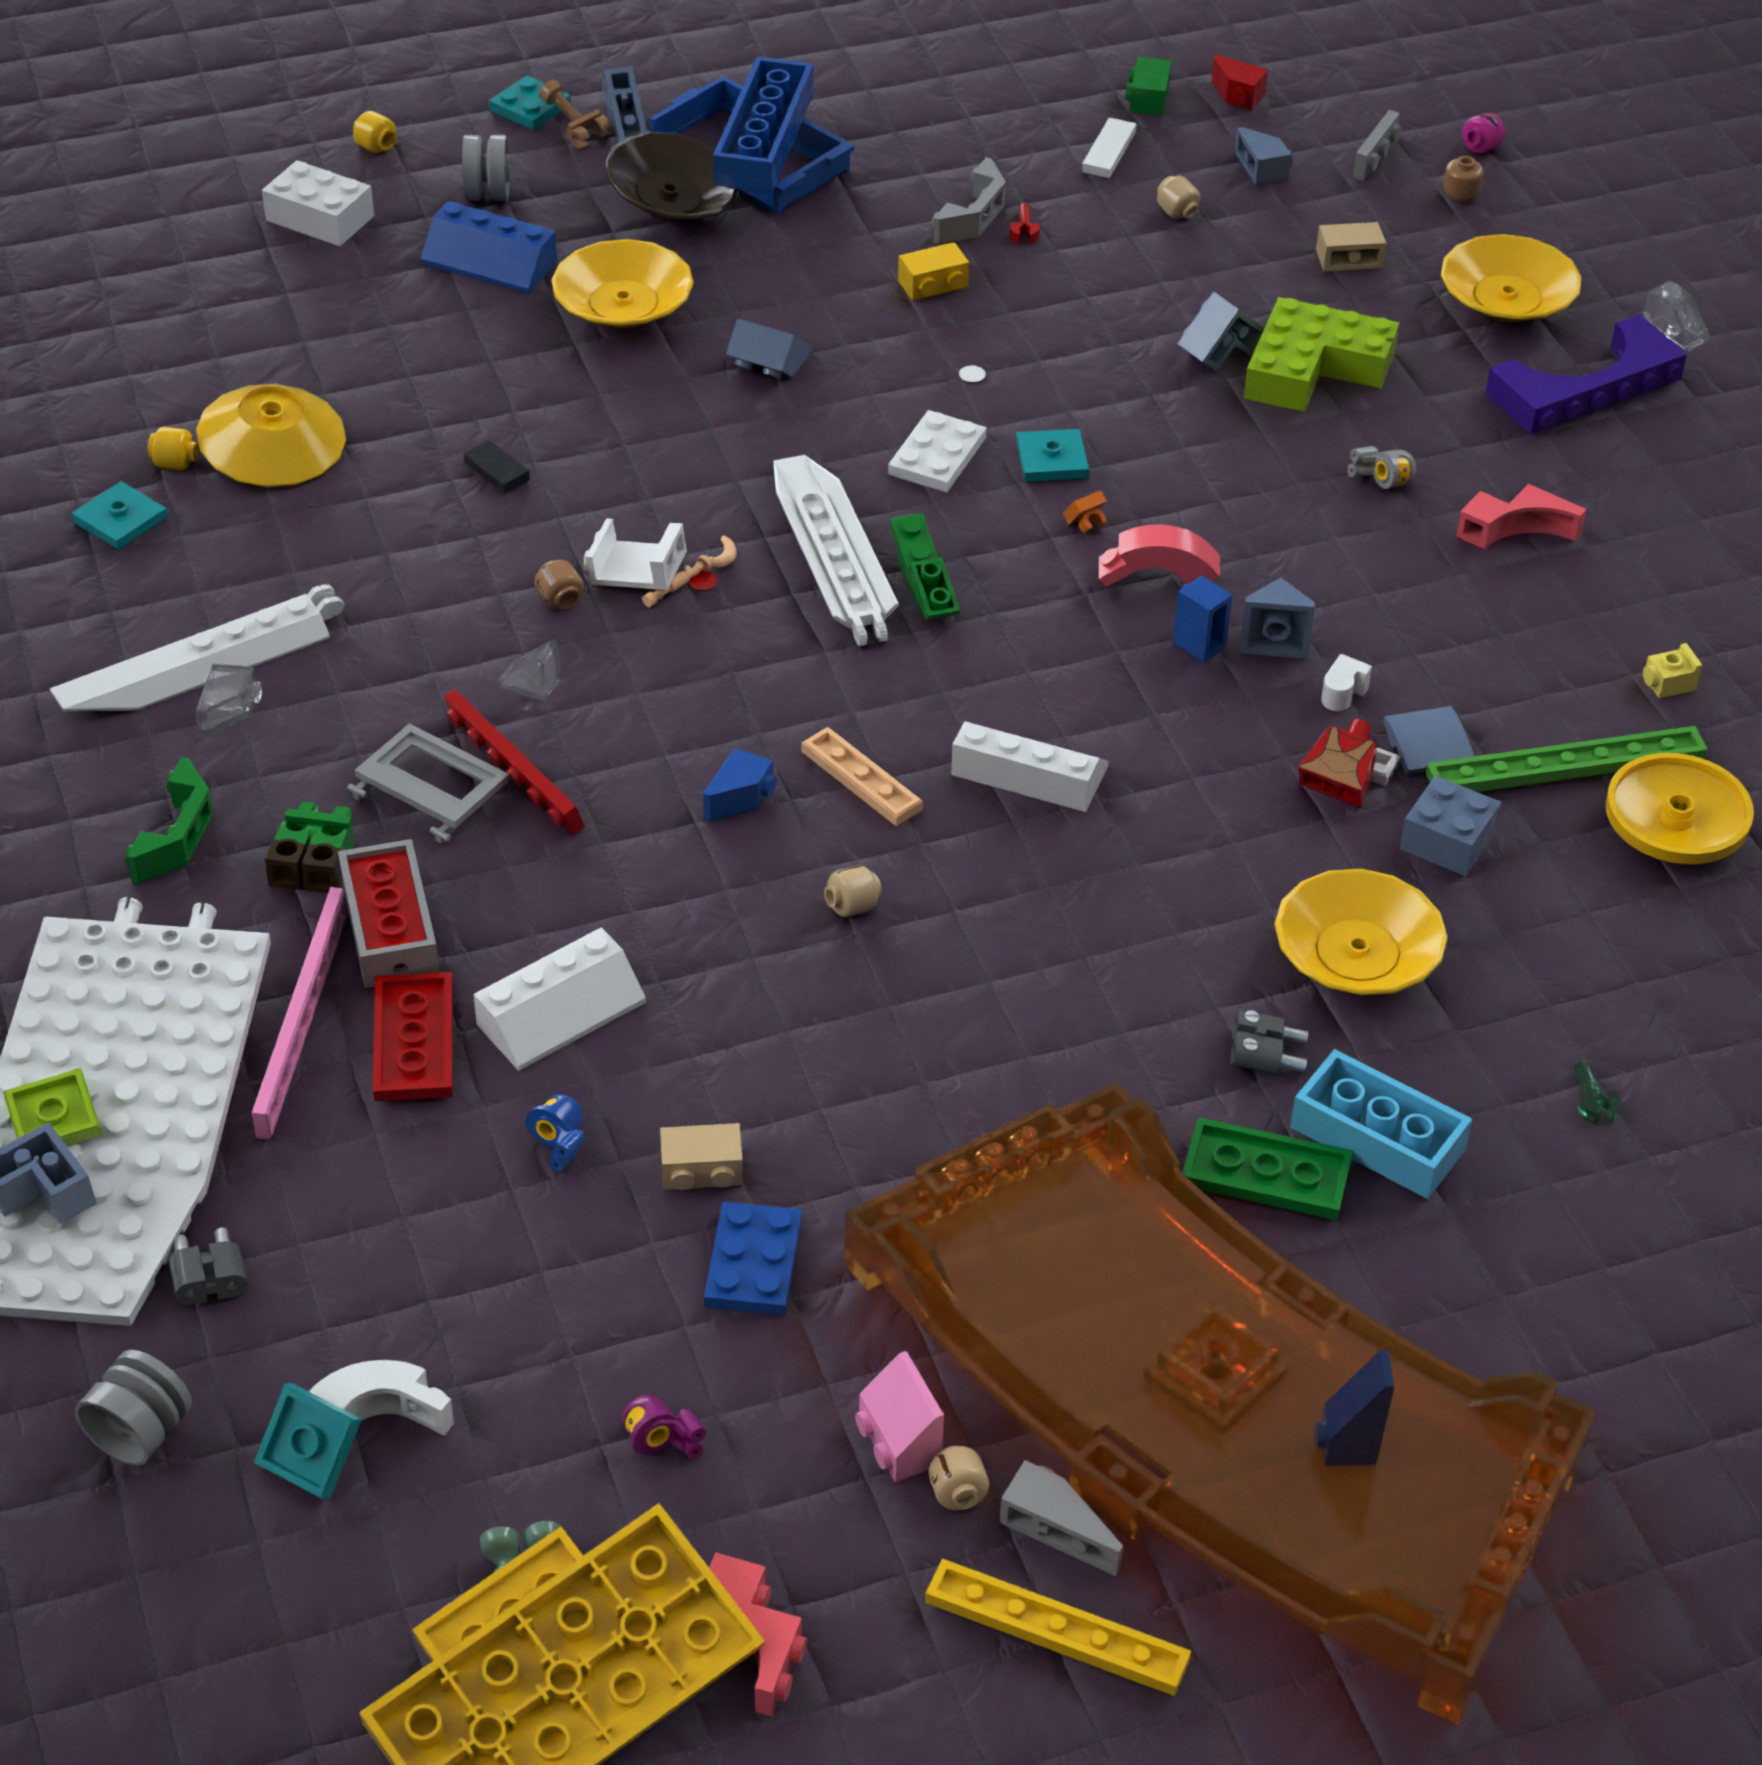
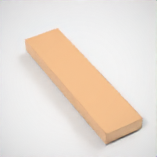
M829 727L801 743L802 753L895 826L900 825L923 810V801Z

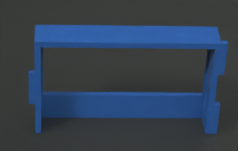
M722 76L701 89L693 88L670 101V107L650 118V131L680 135L720 110L731 115L743 86ZM803 119L791 148L814 161L777 182L773 193H757L740 189L738 193L778 215L790 203H794L843 173V171H850V153L855 150V145Z

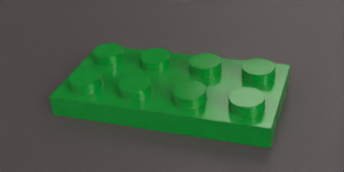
M1198 1117L1182 1172L1180 1186L1338 1220L1353 1150Z

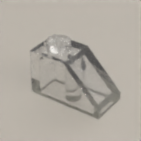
M1670 280L1648 291L1643 317L1672 342L1689 351L1709 340L1710 335L1692 294Z
M212 664L196 709L200 737L207 738L250 717L254 703L260 702L262 692L261 683L256 682L254 667Z

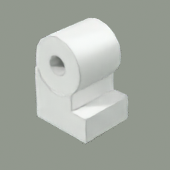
M1340 654L1324 677L1321 702L1324 707L1332 711H1343L1350 707L1354 693L1363 697L1369 689L1372 666Z

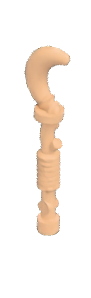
M722 536L721 541L724 545V551L720 556H699L694 567L685 566V571L682 570L674 576L668 590L656 589L653 593L648 592L642 597L645 606L652 607L657 603L658 599H662L668 592H675L687 584L691 577L696 576L702 570L708 572L712 567L723 568L730 565L737 555L733 541L726 536Z

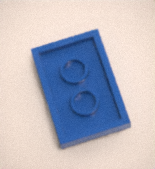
M722 1201L704 1294V1307L786 1316L802 1223V1209Z

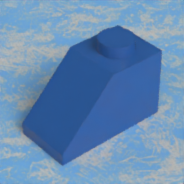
M734 748L703 793L704 819L714 821L759 809L765 798L771 797L776 788L777 778L773 776V760Z

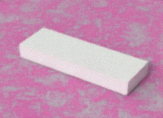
M1109 118L1083 161L1082 172L1110 178L1134 137L1137 124Z

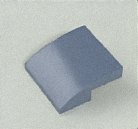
M1451 706L1389 715L1383 719L1391 748L1398 751L1405 776L1425 773L1427 763L1474 757L1465 730Z

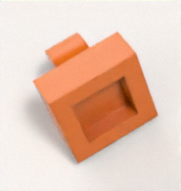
M1101 490L1075 500L1063 515L1068 525L1078 522L1080 530L1084 534L1088 533L1092 528L1089 518L1096 522L1098 528L1106 523V516L1100 509L1107 500Z

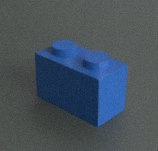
M1202 575L1191 583L1182 586L1177 594L1173 643L1202 662H1205L1227 646L1232 594Z

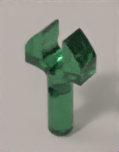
M1585 1061L1578 1062L1574 1066V1071L1587 1096L1579 1100L1578 1110L1581 1117L1598 1126L1601 1114L1596 1107L1597 1104L1599 1108L1607 1112L1610 1122L1613 1123L1621 1102L1617 1092H1602L1589 1064Z

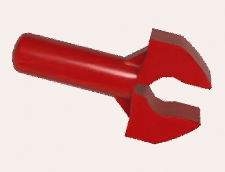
M1027 203L1019 206V223H1010L1009 238L1018 245L1020 236L1023 233L1030 237L1029 245L1038 241L1040 236V224L1031 223V207Z

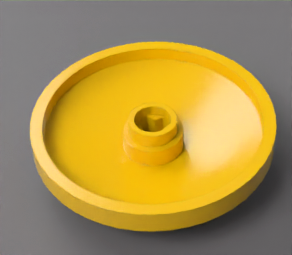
M1680 753L1650 754L1628 762L1613 776L1605 803L1610 824L1625 842L1648 856L1678 864L1714 862L1736 852L1746 841L1754 817L1752 799L1746 788L1734 775L1713 762Z

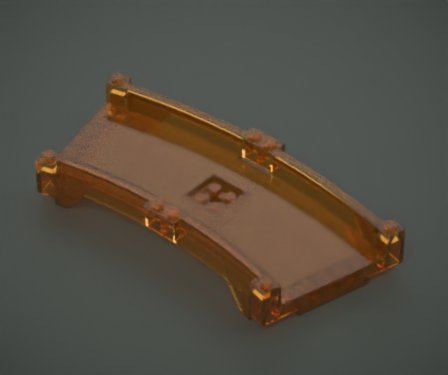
M1118 1082L1059 1110L1052 1103L916 1167L915 1179L845 1212L844 1263L862 1286L869 1290L882 1283L916 1322L987 1393L1025 1428L1071 1466L1069 1484L1084 1502L1133 1539L1150 1526L1223 1577L1285 1615L1340 1646L1421 1686L1418 1707L1460 1726L1476 1691L1485 1657L1563 1490L1569 1491L1581 1466L1596 1416V1409L1557 1393L1559 1382L1536 1371L1488 1377L1486 1382L1405 1339L1349 1304L1276 1253L1238 1223L1179 1171L1180 1163L1158 1113L1142 1097L1133 1100ZM1379 1350H1389L1395 1388L1377 1465H1325L1322 1448H1316L1314 1444L1315 1421H1321L1324 1404ZM1103 1429H1107L1166 1473L1168 1477L1162 1480L1100 1432Z

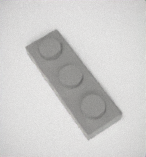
M1389 110L1356 152L1353 178L1364 181L1371 171L1374 172L1381 157H1386L1390 145L1398 141L1402 128L1401 125H1398L1400 113Z

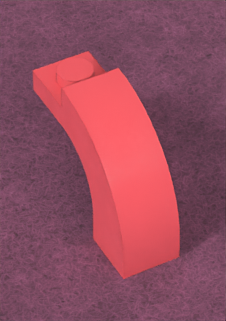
M1161 524L1134 527L1119 533V546L1107 550L1099 557V580L1107 587L1138 570L1160 568L1176 574L1185 584L1191 583L1201 575L1210 581H1214L1220 577V555L1205 539L1180 527Z

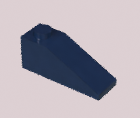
M1379 1350L1324 1404L1321 1421H1315L1314 1444L1316 1448H1322L1325 1465H1377L1395 1388L1389 1350Z

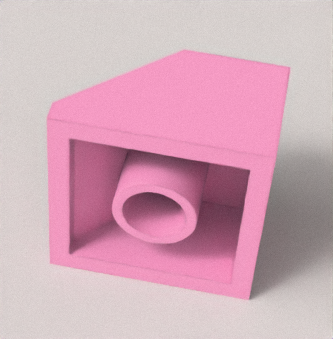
M907 1351L899 1353L859 1394V1412L855 1414L860 1433L863 1437L869 1436L874 1444L873 1450L878 1465L881 1469H888L895 1483L929 1470L931 1461L942 1451L944 1414Z

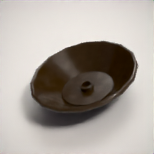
M647 132L629 136L611 148L605 161L608 181L620 196L650 215L664 220H699L719 215L735 203L740 190L714 185L713 154L715 149L699 140L676 133Z

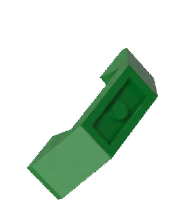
M181 757L175 770L169 772L166 781V788L171 794L173 807L181 809L180 816L175 825L172 824L169 827L167 836L140 831L134 844L129 845L127 848L125 864L129 866L131 880L134 883L144 882L187 865L214 815L210 790L189 758Z

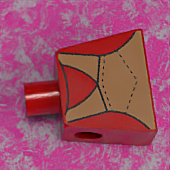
M1354 719L1348 731L1335 726L1328 727L1298 767L1299 785L1362 808L1377 760V744L1373 740L1368 739L1372 726L1364 720Z

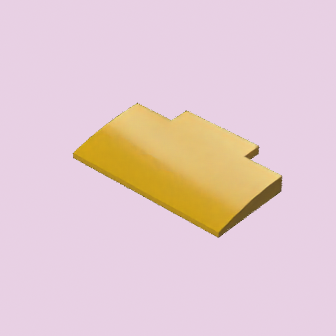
M658 1503L584 1556L560 1526L413 1628L414 1637L432 1662L359 1712L363 1726L391 1765H600L763 1647L765 1640L660 1503Z

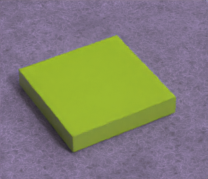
M81 1068L3 1091L17 1139L48 1122L66 1146L103 1136Z

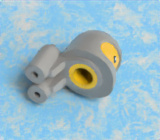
M1368 446L1352 449L1350 452V458L1353 461L1347 468L1350 477L1373 475L1376 483L1383 489L1404 486L1415 477L1416 461L1407 451L1399 449L1379 452V449L1376 447Z

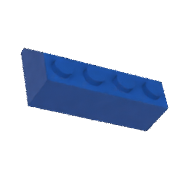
M447 201L433 216L421 255V263L529 294L557 262L556 235L554 230L543 228L540 225L525 223L511 217H504L485 210L464 206L457 202Z

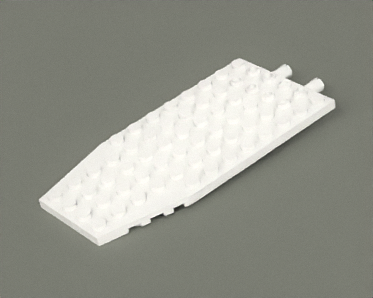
M127 897L119 900L114 922L44 917L0 1057V1148L17 1140L3 1091L81 1068L103 1136L67 1147L88 1174L97 1204L61 1224L41 1197L6 1217L0 1212V1316L125 1326L133 1324L155 1285L154 1278L162 1264H167L169 1257L173 1253L172 1247L176 1236L181 1232H185L192 1220L191 1213L197 1203L201 1204L207 1194L271 945L269 933L212 929L217 911L212 905L207 903L204 904L202 914L200 913L201 903L193 906L188 927L137 924L143 906L138 900L130 898L129 906L126 908Z

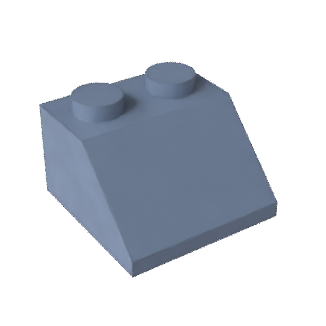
M737 318L726 355L735 359V366L751 371L753 366L764 368L763 374L780 379L782 374L793 377L811 354L813 346L793 334Z

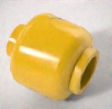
M365 112L354 123V141L360 147L374 154L388 151L395 145L397 140L395 124L378 112Z
M167 426L160 427L156 433H152L149 437L147 454L158 468L183 471L191 462H195L198 458V443L194 442L192 434L186 429Z

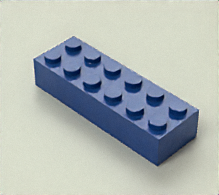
M756 57L713 154L715 186H722L728 189L752 190L757 193H773L814 94L813 64Z

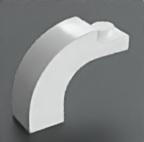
M372 1360L353 1364L331 1373L309 1391L356 1415L362 1420L379 1414H398L410 1418L443 1436L454 1424L451 1399L438 1388H428L426 1370L424 1368L406 1362Z

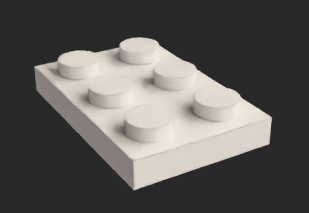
M928 410L888 464V475L948 492L985 440L987 427Z

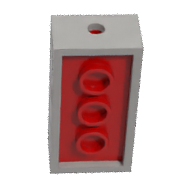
M412 839L338 851L342 884L364 988L375 986V976L439 973L436 941Z

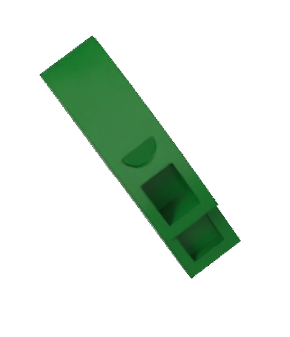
M923 513L891 518L890 529L899 552L897 561L911 596L922 615L927 620L959 615L961 610L943 558L937 555Z

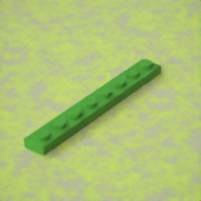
M1690 726L1427 763L1425 774L1429 782L1436 775L1475 792L1615 773L1628 762L1650 754L1680 753L1706 759L1708 749L1696 727Z

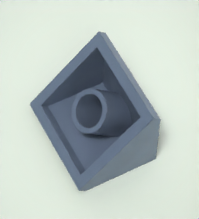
M1282 578L1247 596L1245 599L1239 654L1308 659L1315 602Z

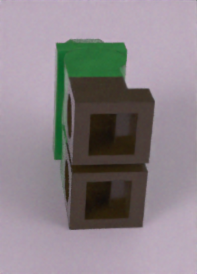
M303 801L297 809L287 808L284 815L285 821L282 822L265 857L268 886L301 890L304 882L306 891L329 893L330 887L340 888L341 871L338 851L349 850L354 846L352 810L350 807L337 806L332 810L331 814L321 813L315 803Z

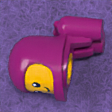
M641 1395L631 1400L625 1407L622 1414V1425L626 1433L631 1436V1445L637 1453L653 1454L672 1444L680 1451H684L689 1459L694 1460L702 1455L704 1449L700 1441L705 1438L706 1430L691 1410L681 1409L678 1415L674 1416L667 1405L653 1395Z

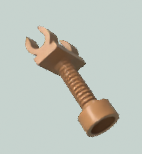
M552 79L542 86L539 91V97L547 105H557L572 121L567 125L565 137L571 140L574 147L581 149L588 145L585 140L590 138L587 130L591 128L596 136L600 138L610 134L607 129L612 127L611 122L606 116L601 115L599 109L583 116L563 96L564 88L556 80Z

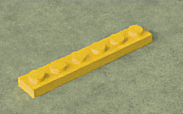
M943 1558L925 1593V1603L1172 1696L1176 1695L1190 1662L1191 1650Z

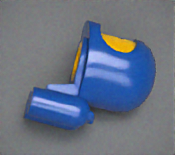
M553 1095L545 1101L543 1106L534 1107L526 1116L525 1126L531 1135L541 1143L554 1147L549 1164L557 1172L562 1171L577 1157L579 1153L578 1148L584 1143V1132L578 1130L583 1121V1113L578 1102L568 1095Z

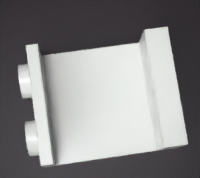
M606 518L600 531L596 532L590 550H587L584 555V568L589 573L591 585L668 590L687 552L683 524L669 523L659 544L626 542L616 540L613 519Z

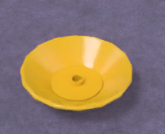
M1507 234L1478 236L1456 245L1443 259L1441 278L1448 292L1466 307L1494 320L1509 323L1546 318L1567 309L1580 295L1582 280L1574 262L1554 246L1533 238Z
M630 239L602 241L576 250L559 263L551 280L555 299L569 313L591 323L615 328L637 327L670 315L687 301L694 285L690 266L674 251L652 242Z
M280 384L248 385L221 395L203 411L196 428L199 450L214 469L238 482L262 487L294 486L323 475L340 459L346 443L343 421L327 401L304 389Z
M1366 869L1329 870L1301 881L1282 899L1274 923L1281 951L1300 973L1327 988L1360 996L1393 994L1423 982L1442 962L1448 940L1441 912L1422 891L1393 875Z

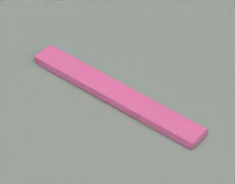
M330 887L255 1101L252 1118L255 1135L258 1139L270 1140V1137L273 1136L348 916L343 888Z

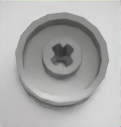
M464 135L462 176L465 201H482L485 195L486 183L488 184V193L492 201H508L511 182V157L507 135H491L487 143V154H485L484 142L480 135Z

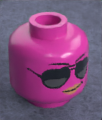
M1483 113L1470 118L1462 129L1464 145L1468 150L1477 154H1483L1498 148L1505 138L1504 123L1498 116L1492 113Z

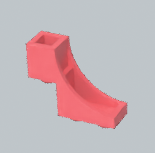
M1530 484L1510 503L1480 491L1461 510L1456 537L1483 549L1504 537L1522 533L1552 534L1576 541L1582 534L1587 509Z
M715 1552L709 1569L765 1640V1645L753 1653L759 1670L755 1685V1712L772 1717L778 1701L785 1702L789 1695L793 1676L789 1673L793 1663L800 1664L805 1654L807 1638L802 1636V1618L767 1608L771 1595V1586L766 1585L765 1566Z

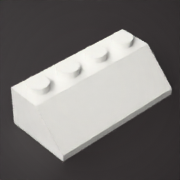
M965 721L952 744L951 775L1086 812L1108 768L1109 761Z
M602 927L474 994L477 1026L518 1071L646 1003V997L623 949Z

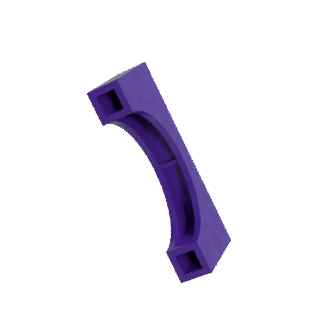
M1639 314L1615 323L1610 348L1615 352L1619 360L1609 368L1582 376H1558L1533 370L1513 359L1489 369L1485 393L1529 434H1534L1681 380L1687 354Z

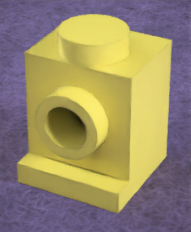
M1684 643L1680 644L1679 650L1648 656L1646 666L1643 669V678L1645 683L1661 699L1696 691L1703 665L1688 644Z

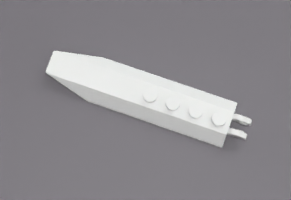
M805 455L774 460L777 497L833 619L849 629L852 628L853 636L858 646L867 644L868 637L864 626L870 624L873 625L874 634L878 642L887 641L888 636L884 620L899 606V603L839 478Z
M329 584L316 586L307 595L304 594L52 687L50 692L64 712L141 710L330 639L324 621L343 612L344 602L341 598L334 595V589Z

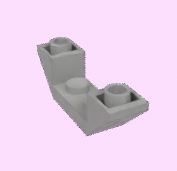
M986 157L971 173L970 183L973 184L972 197L978 198L974 203L965 208L947 202L939 212L934 214L931 221V229L934 230L933 243L943 244L977 238L1003 209L1005 202V180L991 158Z

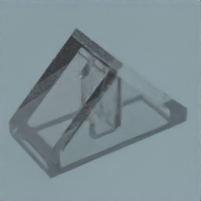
M552 639L514 660L496 683L501 688L545 701L561 681L558 643Z

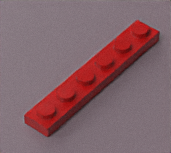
M453 689L443 696L449 708L446 715L450 722L458 730L463 727L466 730L467 737L476 748L479 749L483 746L490 761L497 768L503 766L506 769L505 772L509 774V779L517 788L523 785L527 789L526 793L530 800L538 808L543 805L547 809L548 816L558 828L564 825L575 835L585 827L576 805L462 695Z

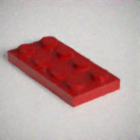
M452 972L375 976L374 1101L453 1097Z

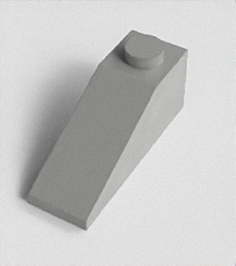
M1025 1460L1001 1498L1000 1523L1117 1577L1121 1568L1123 1545L1063 1477L1057 1475L1048 1467L1037 1466Z

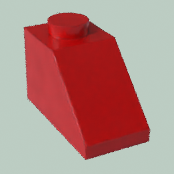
M1216 54L1213 58L1211 82L1226 103L1253 110L1266 94L1268 69Z

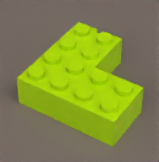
M1278 297L1247 367L1244 399L1305 412L1320 376L1381 389L1395 354L1400 322L1390 321L1383 317L1376 318L1362 315L1354 311L1329 308L1321 304L1305 303L1293 298Z

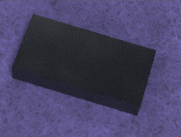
M490 440L463 453L464 463L503 493L530 480L529 470Z

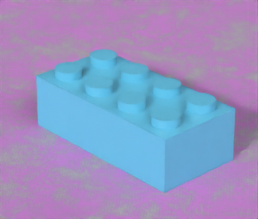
M1334 1049L1295 1096L1290 1128L1320 1144L1353 1150V1161L1429 1199L1465 1152L1473 1119Z

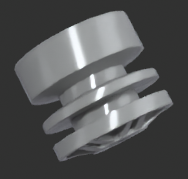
M127 1350L123 1351L113 1366L108 1368L102 1377L103 1382L95 1383L77 1404L74 1411L82 1431L96 1446L123 1463L138 1466L144 1465L165 1440V1433L172 1432L180 1422L179 1420H182L192 1407V1398L182 1380L160 1360L144 1352Z

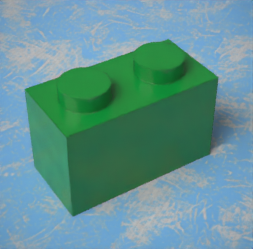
M1138 57L1136 68H1130L1129 83L1126 86L1125 100L1130 101L1129 112L1164 116L1170 86L1172 60Z

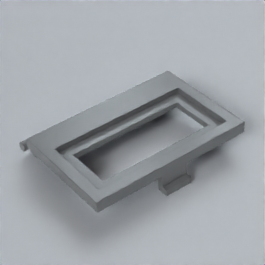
M409 723L355 769V777L361 779V782L356 786L350 783L347 789L353 792V798L359 801L366 798L369 790L374 786L444 822L439 829L432 826L429 831L435 835L436 841L442 844L445 841L448 842L453 831L509 781V774ZM411 747H414L481 781V783L460 800L392 764Z

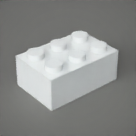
M296 160L262 189L266 221L337 246L345 243L374 217L370 185L328 170H323L305 162Z

